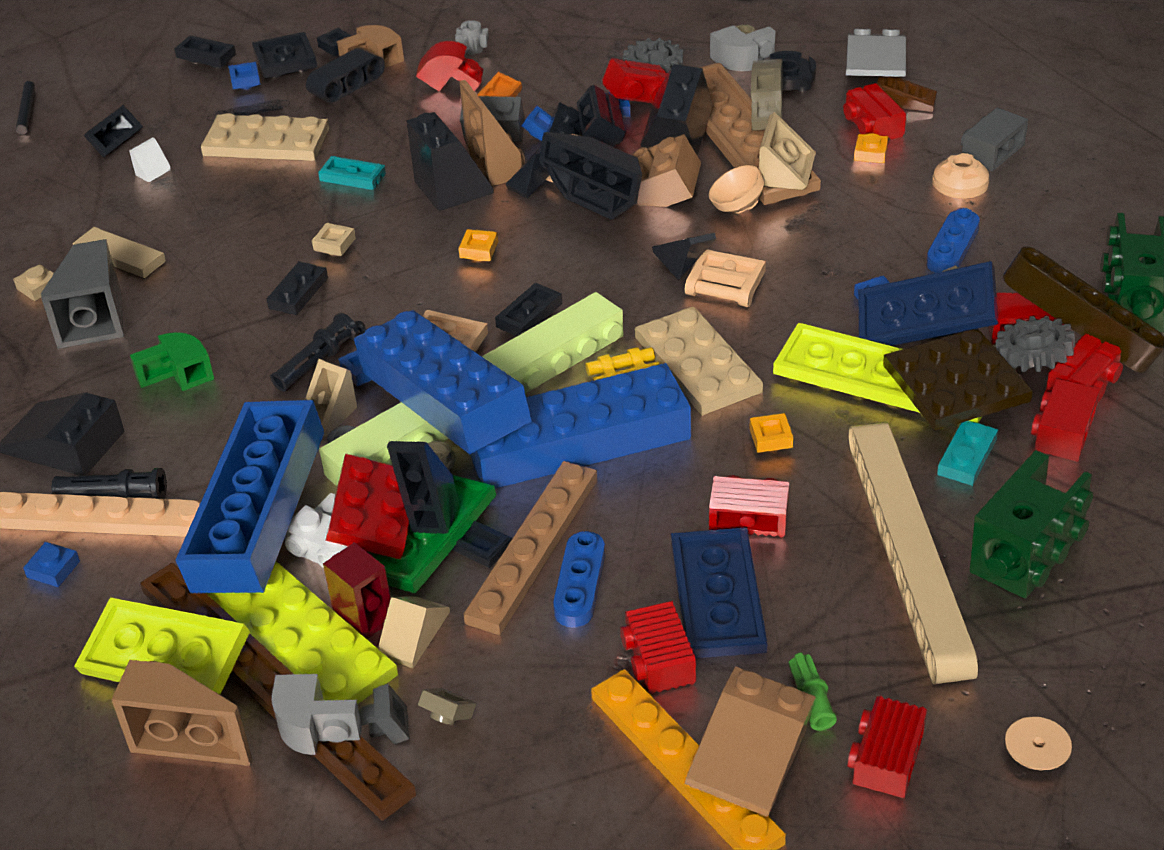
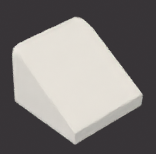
M153 137L130 150L135 175L147 182H151L171 170L169 162Z

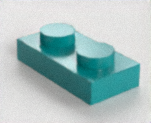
M972 421L962 422L938 464L937 475L973 486L997 440L998 429Z

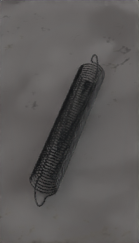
M276 99L272 108L271 105L274 100H272L269 107L268 105L270 101H268L266 107L265 102L261 109V106L263 104L262 102L258 110L257 108L260 103H258L255 110L254 108L256 106V103L253 108V104H251L249 110V105L247 106L246 110L245 105L242 112L241 109L243 106H241L238 113L237 111L239 107L236 111L235 107L231 114L249 116L250 114L253 115L257 113L260 114L263 112L266 113L267 111L270 112L274 110H280L281 108L283 109V107L281 106V103L278 106V103L280 101L279 99L274 108V105L277 101Z

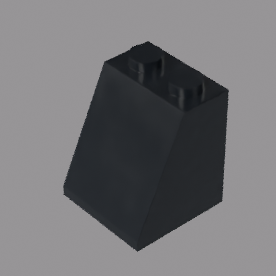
M673 64L656 93L640 143L641 148H650L668 137L676 138L684 134L698 156L713 107L702 68Z
M435 112L423 113L416 118L406 120L414 181L438 211L494 193L493 187L464 146Z

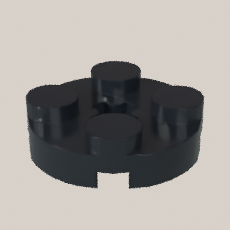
M778 51L770 54V59L783 60V90L808 91L811 89L812 82L816 78V62L812 57L809 56L808 61L802 58L801 52Z

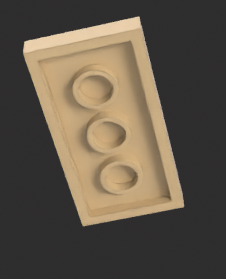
M226 113L217 115L201 145L203 156L315 161L329 131L328 119H317L316 117H267L257 114L241 116Z
M694 306L635 327V338L644 349L652 347L655 362H659V364L667 363L684 396L701 416L763 393V382Z

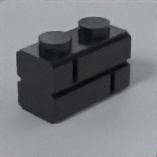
M596 85L590 86L577 101L582 136L591 137L615 147L626 136L619 100L609 93L605 94V91Z

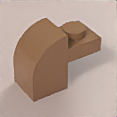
M367 25L356 28V35L337 41L339 56L355 48L362 47L381 56L384 59L385 68L404 61L401 37L385 26Z

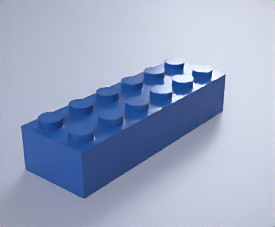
M414 310L401 312L394 319L382 325L372 326L365 333L354 338L363 373L468 454L532 422L523 384Z
M667 363L654 365L526 397L532 422L471 453L470 457L480 482L494 485L496 489L555 474L563 461L587 466L691 439V406Z
M313 400L244 402L175 560L190 593H264L325 433Z

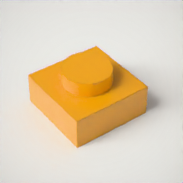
M873 133L866 135L858 134L854 161L884 163L888 147V137Z
M467 229L459 246L460 258L473 259L475 261H491L498 244L497 232Z
M785 413L750 418L749 429L757 453L793 448V435Z

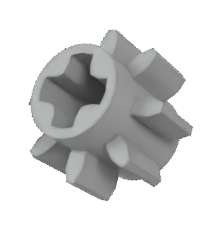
M474 20L465 21L461 24V28L456 29L455 42L467 46L465 54H479L483 51V47L488 46V28L481 29L480 22Z

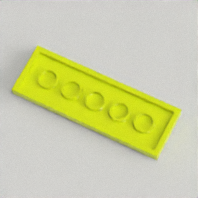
M798 322L774 362L773 374L919 412L883 366L884 355L902 350L901 348ZM982 417L975 418L969 421L979 423Z
M277 561L274 564L264 593H206L237 622L244 623L249 629L250 634L293 674H318L324 700H356L357 704L373 694L374 688L385 685L398 676L397 666L393 661Z

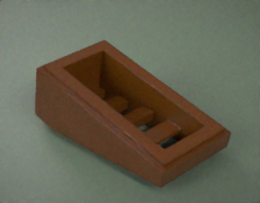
M879 76L877 84L902 109L933 112L937 91L895 76Z

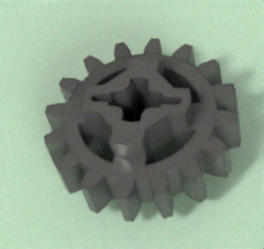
M647 38L646 41H636V46L629 44L628 50L623 51V61L628 60L660 65L665 70V73H668L673 64L683 65V49H679V44L672 45L671 40L664 41L658 38L656 41H652L650 38Z
M1030 316L1029 321L1017 319L1014 326L1006 324L1004 326L1005 331L998 332V339L995 340L998 352L1012 368L1020 366L1022 372L1027 371L1031 367H1034L1036 372H1040L1043 366L1054 369L1055 362L1066 363L1067 356L1074 355L1075 336L1074 331H1071V325H1062V319L1051 321L1049 316H1045L1040 320H1036L1034 316Z

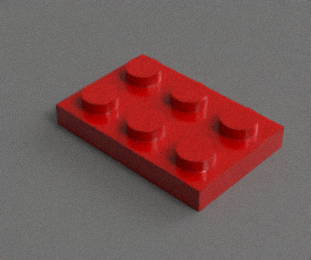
M345 453L325 541L345 546L355 542L365 551L401 560L405 548L409 521L393 466Z

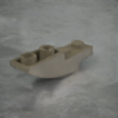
M782 59L753 61L751 73L752 131L765 130L769 116L773 112L782 119Z

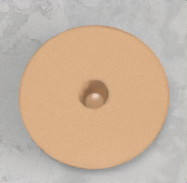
M1025 717L1015 721L1006 732L1005 744L1009 754L1018 763L1035 770L1055 769L1063 765L1070 757L1072 751L1071 739L1064 728L1052 720L1042 717Z

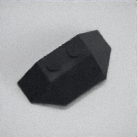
M552 132L543 133L539 163L544 169L547 168L552 181L565 199L611 220L616 219L637 204L642 179V171L637 157L591 137Z

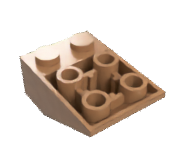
M684 134L676 138L668 137L655 146L640 148L632 154L638 158L642 171L636 205L668 207L693 197L701 161Z

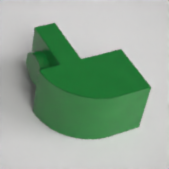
M174 332L159 335L158 345L130 355L136 380L141 388L173 376L182 391L214 380L208 352L200 340L190 334Z

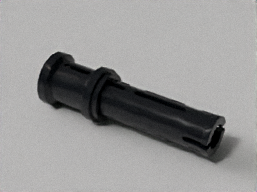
M345 313L336 314L330 325L325 329H318L314 333L311 343L270 375L274 386L280 391L285 392L294 382L310 371L318 363L319 359H323L326 356H335L342 344L348 339L353 340L358 336L359 330L355 322ZM306 357H308V360L305 363H303L296 370L294 369L300 362H302Z
M154 468L152 472H134L133 469H124L119 474L55 476L52 480L51 490L52 494L115 496L123 498L153 497L164 499L167 491V479L163 468Z

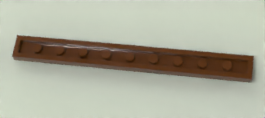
M173 562L140 582L143 593L157 607L237 622L206 593H190L180 569ZM249 633L230 676L276 719L272 706L275 675H293V673ZM362 736L360 740H344L342 742L318 741L316 755L313 756L381 821H384L416 796L415 785Z

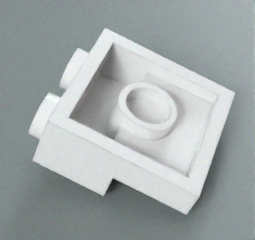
M330 493L315 509L305 505L292 518L284 538L287 550L293 555L307 558L318 563L321 567L334 554L348 547L325 541L335 494Z

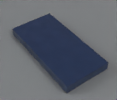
M992 261L858 290L859 338L894 346L997 325L995 267Z
M747 527L671 533L681 622L693 654H695V659L767 653L768 643Z

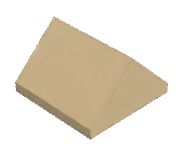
M773 112L769 116L760 146L759 170L764 180V186L803 190L808 185L816 152L783 119Z

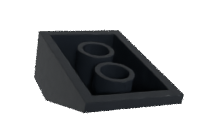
M85 392L38 402L0 441V453L79 476H86L125 432L116 401Z

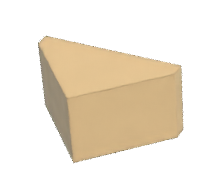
M319 359L305 400L314 401L325 437H328L329 433L337 428L357 408L351 370Z
M416 596L391 597L378 649L394 663L414 668L449 615V607Z

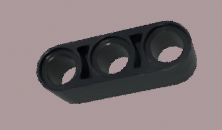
M362 47L355 48L310 73L306 80L307 91L328 103H334L378 79L384 72V59Z

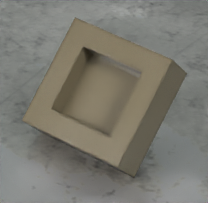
M444 688L423 689L418 702V706L431 711L430 717L432 719L449 725H453L456 720L472 719L477 704Z

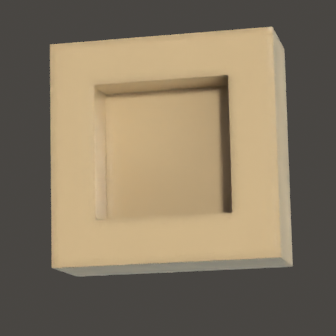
M326 223L312 240L313 250L342 256L356 239L354 228Z
M39 264L14 278L17 290L33 301L41 298V292L54 273Z

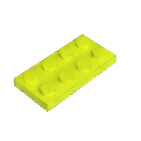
M110 597L74 667L83 675L120 682L129 660L158 661L171 664L220 695L250 631L244 623Z

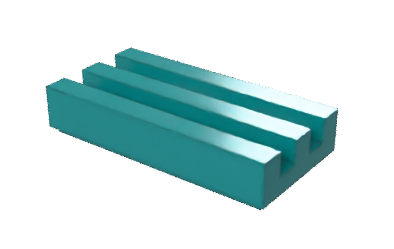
M331 156L318 174L319 180L323 182L374 190L376 183L379 184L381 177L385 176L386 171L383 164Z

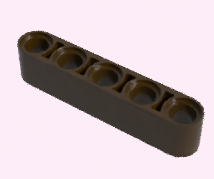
M1029 246L1021 248L1003 274V279L1010 288L1054 318L1062 319L1063 324H1070L1071 329L1081 336L1088 334L1100 339L1101 343L1106 341L1120 347L1122 351L1120 362L1136 372H1146L1164 350V336L1158 330L1035 248Z

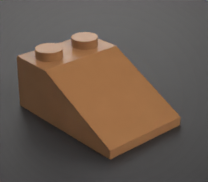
M461 80L460 91L467 152L492 187L506 183L524 165L523 151L520 147L517 148L511 135L503 130L467 81Z
M129 660L111 700L131 753L244 766L251 765L252 756L237 705L171 664L158 661Z
M735 666L720 695L684 784L768 817L804 738L816 697Z

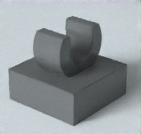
M388 683L374 688V704L365 705L359 709L362 726L369 723V735L371 738L386 734L394 745L408 740L409 726L406 704Z

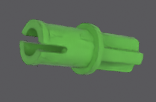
M801 652L797 653L795 658L789 660V668L797 689L816 697L809 719L811 728L816 731L829 729L836 723L837 718L827 697L828 685L824 680L820 679L811 655H803Z

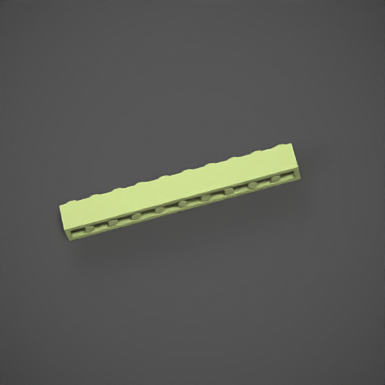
M595 292L482 357L523 384L526 394L623 337V311ZM400 402L319 448L324 475L337 486L345 453L392 465L387 449L389 441L429 443L432 441L444 442L449 438Z

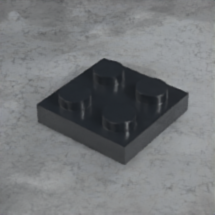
M305 32L252 42L253 51L263 78H277L283 74L305 72L310 68L317 67L316 56Z

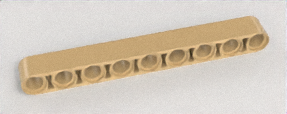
M888 422L850 426L848 431L850 451L930 679L933 684L976 679L978 663L974 646Z

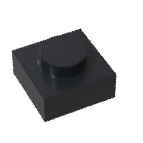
M336 28L317 37L318 47L332 56H339L337 41L352 35L340 28Z

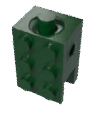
M1117 213L1115 225L1109 226L1107 231L1106 243L1109 246L1108 253L1103 252L1101 257L1100 271L1104 272L1102 292L1107 293V297L1159 332L1164 333V216L1158 217L1154 235L1127 233L1124 213Z
M1037 450L1027 458L975 515L970 573L1024 599L1029 596L1036 586L1041 588L1045 584L1052 567L1056 563H1063L1068 555L1070 546L1075 540L1080 542L1084 538L1089 527V521L1086 520V512L1093 500V492L1090 491L1092 474L1086 471L1066 493L1046 485L1049 456Z

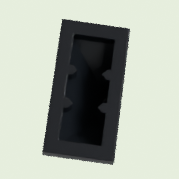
M122 105L86 132L84 137L104 158L143 126Z
M541 147L505 183L508 189L529 198L550 176L547 168L544 169L539 163Z
M714 232L652 246V249L659 260L680 280L716 240Z

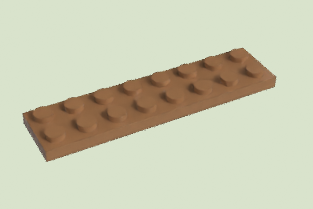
M721 63L700 67L703 69L713 104L705 132L734 168L753 165L759 169L760 146L765 130L752 131L751 98ZM811 169L808 185L805 189L798 190L764 186L759 199L766 205L796 196H804L808 193L819 191L821 180Z

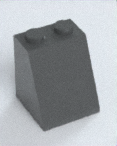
M107 239L74 244L41 292L42 302L58 349L124 337L121 289Z

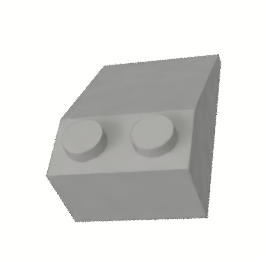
M854 28V33H848L846 75L906 77V36L900 35L899 29H883L882 34H871V29Z

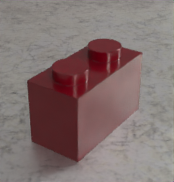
M354 542L324 562L323 567L333 611L362 636L369 639L383 629L391 599L385 566Z

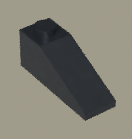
M389 441L387 449L412 533H448L460 504L452 474L427 442Z

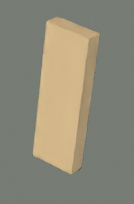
M93 227L73 242L74 245L107 239L114 267L146 278L166 262L163 252Z

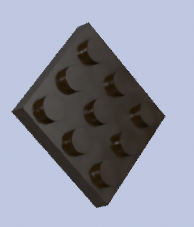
M978 328L884 355L883 366L934 431L1031 402L1033 390Z

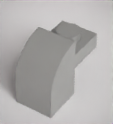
M734 25L710 33V58L716 63H721L724 68L729 70L750 71L752 70L753 61L769 58L770 54L775 52V30L769 26L749 34H744Z
M318 674L275 675L272 706L280 736L287 746L303 754L316 755L318 741L342 742L344 740H360L362 724L356 700H324Z

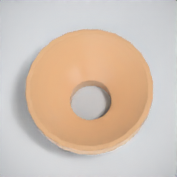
M961 153L959 155H951L935 167L932 183L934 188L943 195L958 199L973 198L983 194L988 189L989 172L981 162L973 158V155Z
M753 165L733 168L715 181L709 191V198L720 211L740 214L745 210L752 209L758 203V198L764 187L762 174Z

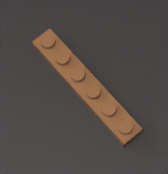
M566 461L562 462L464 612L465 625L497 635L502 634L596 484L597 470Z

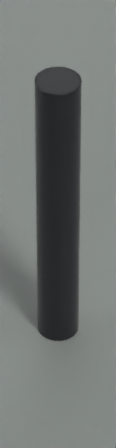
M26 81L23 86L16 124V132L21 135L26 134L28 130L35 84L32 81Z

